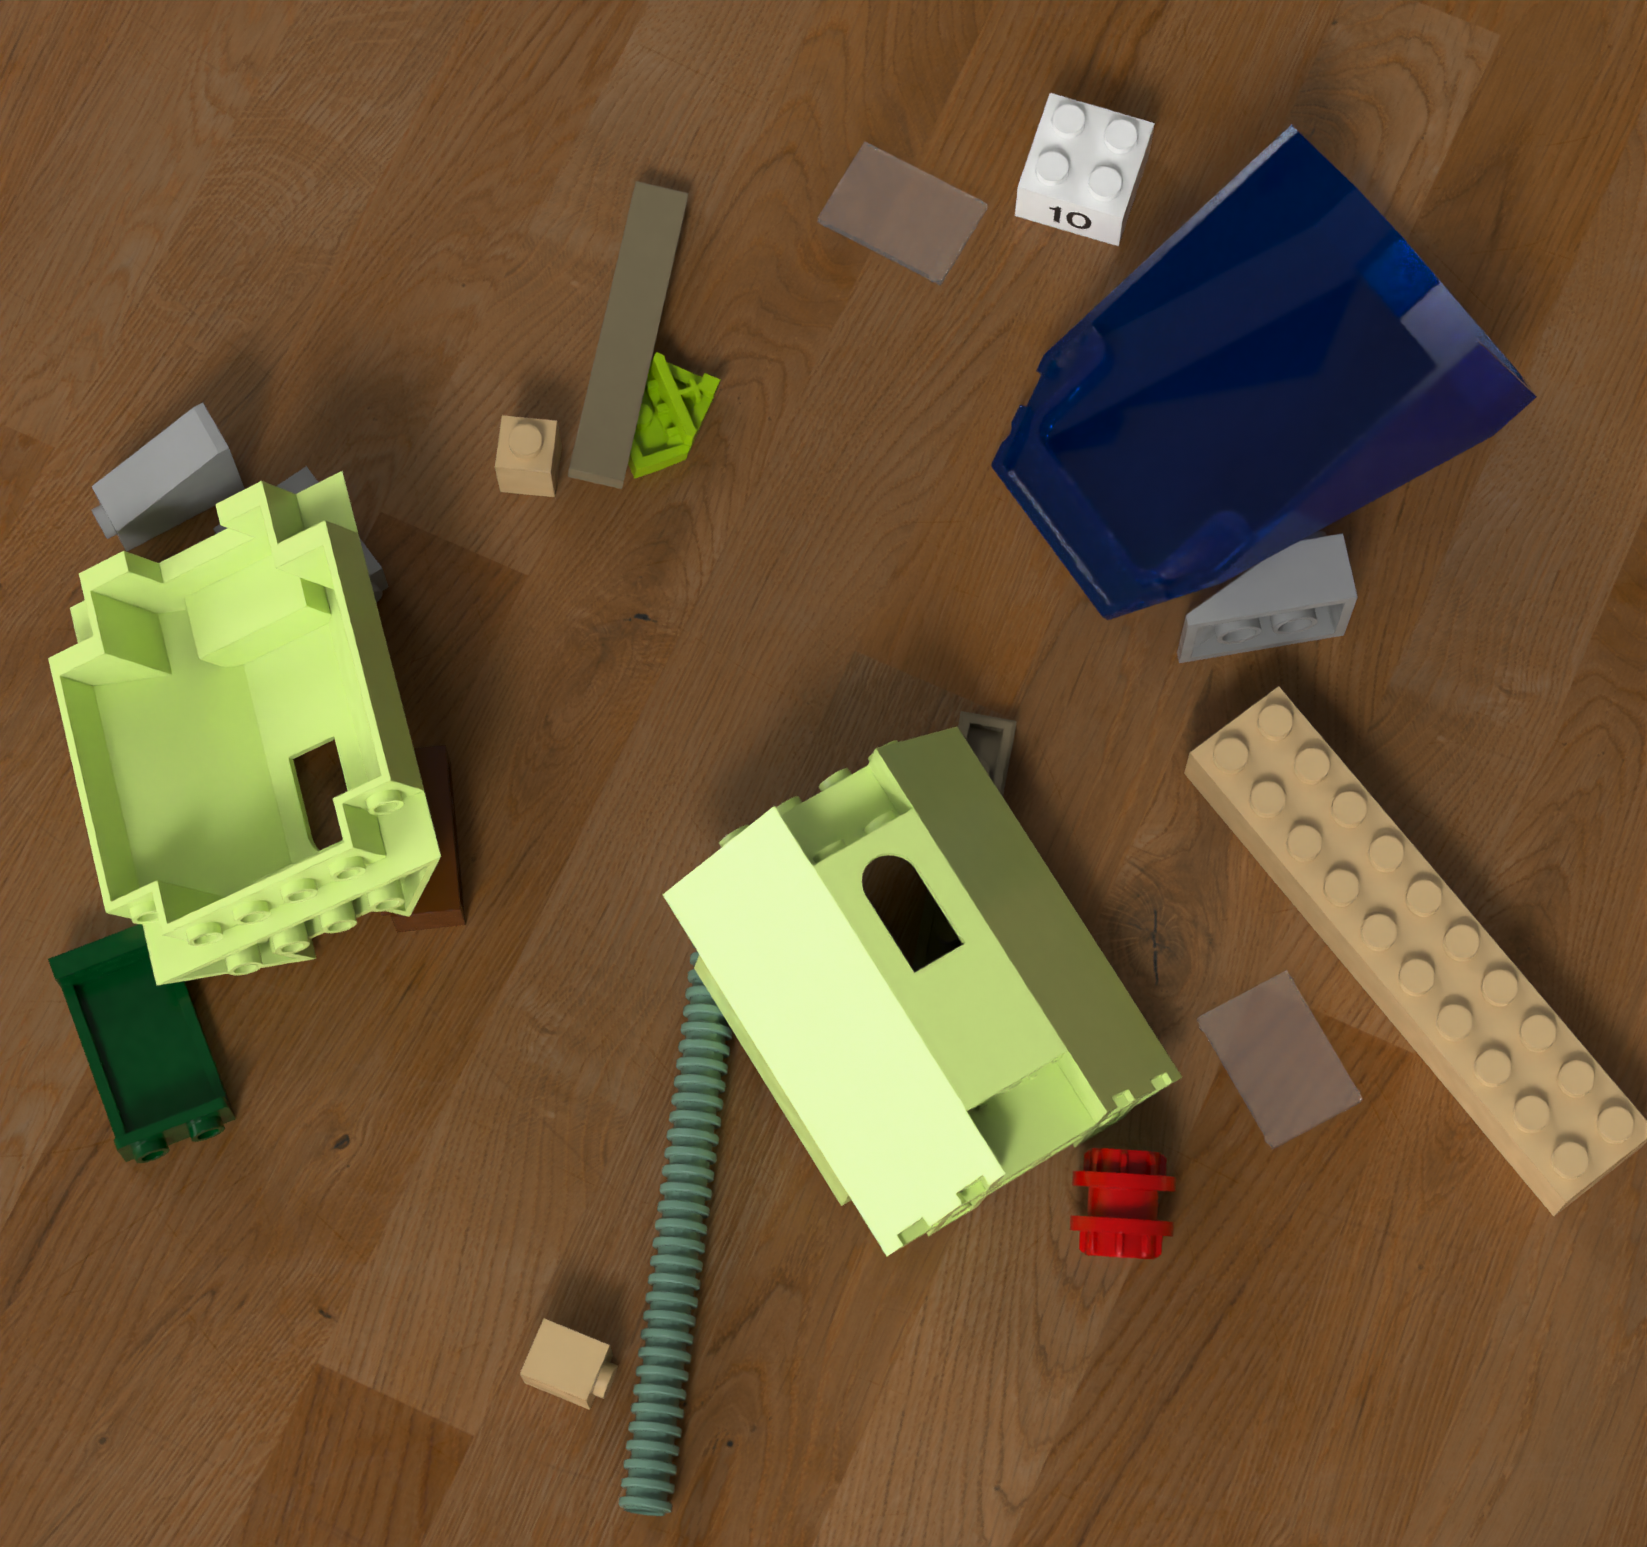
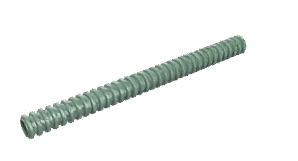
M698 951L690 955V964L695 966L698 959ZM695 969L690 970L687 976L688 981L692 983V987L687 988L685 992V997L690 1001V1004L683 1007V1016L688 1018V1021L681 1024L680 1031L685 1036V1039L679 1042L678 1049L683 1053V1057L676 1060V1068L681 1071V1074L674 1077L673 1083L679 1090L671 1098V1102L676 1106V1110L670 1112L669 1121L674 1124V1128L667 1131V1140L672 1143L671 1146L665 1148L664 1152L665 1158L669 1159V1164L662 1167V1175L667 1178V1182L660 1184L659 1191L665 1197L657 1205V1210L662 1213V1218L655 1221V1229L660 1232V1235L653 1238L652 1243L653 1248L658 1251L657 1255L651 1256L650 1265L655 1268V1273L648 1275V1284L652 1285L653 1289L646 1293L645 1301L650 1304V1310L643 1312V1320L648 1322V1327L641 1330L640 1337L646 1342L645 1347H641L638 1350V1356L643 1359V1365L636 1367V1376L640 1377L641 1381L640 1384L634 1385L633 1388L634 1395L638 1396V1402L631 1404V1412L636 1415V1419L629 1422L628 1430L634 1434L633 1440L626 1442V1449L631 1452L630 1459H625L623 1465L624 1469L628 1470L629 1473L628 1477L621 1480V1487L626 1489V1496L620 1497L618 1503L620 1507L624 1508V1511L650 1516H664L666 1513L672 1512L673 1505L667 1502L668 1495L674 1494L675 1485L669 1482L670 1476L677 1474V1466L672 1464V1459L679 1456L680 1448L674 1445L675 1439L680 1438L682 1435V1429L677 1427V1420L684 1418V1410L679 1408L680 1401L686 1400L687 1392L681 1388L682 1383L689 1380V1373L684 1371V1365L691 1363L692 1357L690 1353L686 1352L687 1346L693 1345L694 1337L689 1334V1328L696 1325V1318L691 1315V1310L698 1308L699 1302L697 1298L693 1297L694 1291L700 1290L701 1286L700 1280L696 1279V1273L703 1270V1263L698 1260V1255L705 1253V1244L700 1242V1239L706 1236L708 1231L707 1226L703 1224V1219L708 1218L710 1215V1209L705 1206V1201L712 1199V1190L707 1187V1184L714 1181L715 1176L714 1172L710 1170V1165L715 1164L717 1160V1155L712 1152V1147L719 1144V1136L714 1134V1130L721 1127V1118L716 1116V1114L723 1109L724 1105L723 1100L719 1098V1094L725 1092L726 1084L721 1080V1076L728 1073V1065L723 1062V1059L730 1056V1047L725 1043L732 1039L733 1034L732 1029L728 1027V1022Z

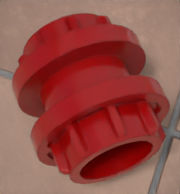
M1091 1148V1150H1087L1084 1153L1083 1171H1073L1072 1186L1089 1187L1087 1216L1070 1215V1230L1079 1231V1250L1082 1253L1091 1256L1155 1259L1162 1255L1163 1236L1173 1237L1174 1222L1157 1221L1159 1191L1176 1192V1177L1166 1176L1167 1158L1161 1152Z

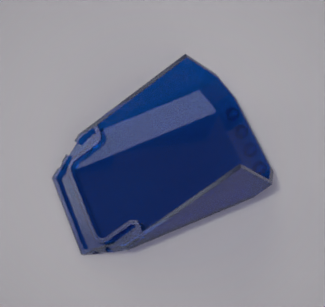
M1291 124L1044 354L1036 370L1041 374V377L1027 406H1019L1011 422L1012 429L1010 434L1002 441L991 467L1101 616L1106 620H1111L1227 581L1494 436L1537 396L1522 374L1405 238L1353 182Z

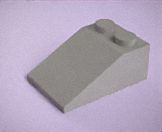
M1312 531L1295 537L1293 542L1284 544L1186 614L1177 650L1179 663L1344 636L1358 596L1343 533L1327 536L1323 531Z

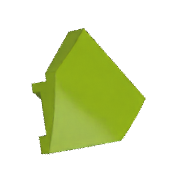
M658 352L655 353L650 364L628 461L634 479L687 459L720 385V379L704 373L703 377L666 362L665 355Z

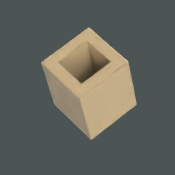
M502 415L495 461V471L500 492L555 497L562 449L558 421Z
M543 1319L520 1375L525 1384L590 1410L596 1396L603 1399L606 1398L614 1381L618 1365L610 1362L613 1356L610 1345Z

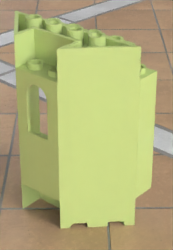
M343 471L297 494L260 481L215 504L220 525L227 527V529L160 563L122 551L79 573L85 600L70 607L78 643L48 658L105 911L108 914L130 918L133 923L143 925L156 986L223 974L245 975L265 967L316 959L312 938L323 933H338L348 930L357 924L356 918L372 911H388L410 917L441 858ZM335 740L348 790L333 798L343 840L319 850L312 838L293 759Z
M958 726L900 742L897 740L891 741L882 747L875 748L874 752L868 757L869 764L853 774H851L848 768H845L825 779L818 786L821 792L802 802L799 796H796L777 807L773 806L751 825H744L725 836L719 842L721 849L663 894V897L699 953L694 969L840 1205L843 1206L849 1201H853L886 1256H889L925 1233L929 1237L977 1208L989 1194L1073 1144L1074 1147H1077L1122 1120L1134 1106L1182 1078V1075ZM881 856H898L913 865L963 945L915 973L863 890L862 876L864 869L871 861Z

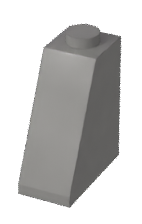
M204 403L190 409L95 483L92 488L100 505L91 509L105 537L109 539L117 535L127 552L244 490L245 488L230 449Z

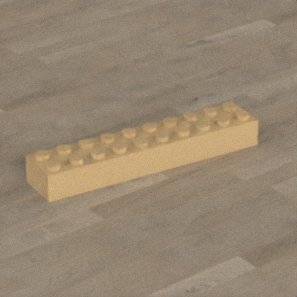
M1279 686L1189 753L1184 772L1187 778L1553 1216H1556L1645 1145L1647 1142V1120Z

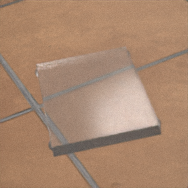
M864 141L817 219L818 223L824 227L830 228L914 271L931 282L942 285L985 214L988 204Z
M1287 970L1197 1018L1200 1030L1205 1033L1262 1131L1265 1142L1270 1145L1272 1150L1362 1102L1363 1098L1361 1097L1360 1090L1354 1085L1295 985L1294 978L1289 975Z

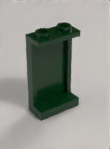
M142 924L132 926L48 959L54 978L63 991L115 1136L113 1141L116 1149L126 1162L135 1159L136 1163L156 1160L170 1151L169 1145L191 1137L193 1142L210 1139L225 1130V1123L236 1119L186 982L182 981L156 986Z

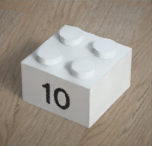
M1050 93L1017 187L1015 216L1119 246L1150 154L1155 123Z

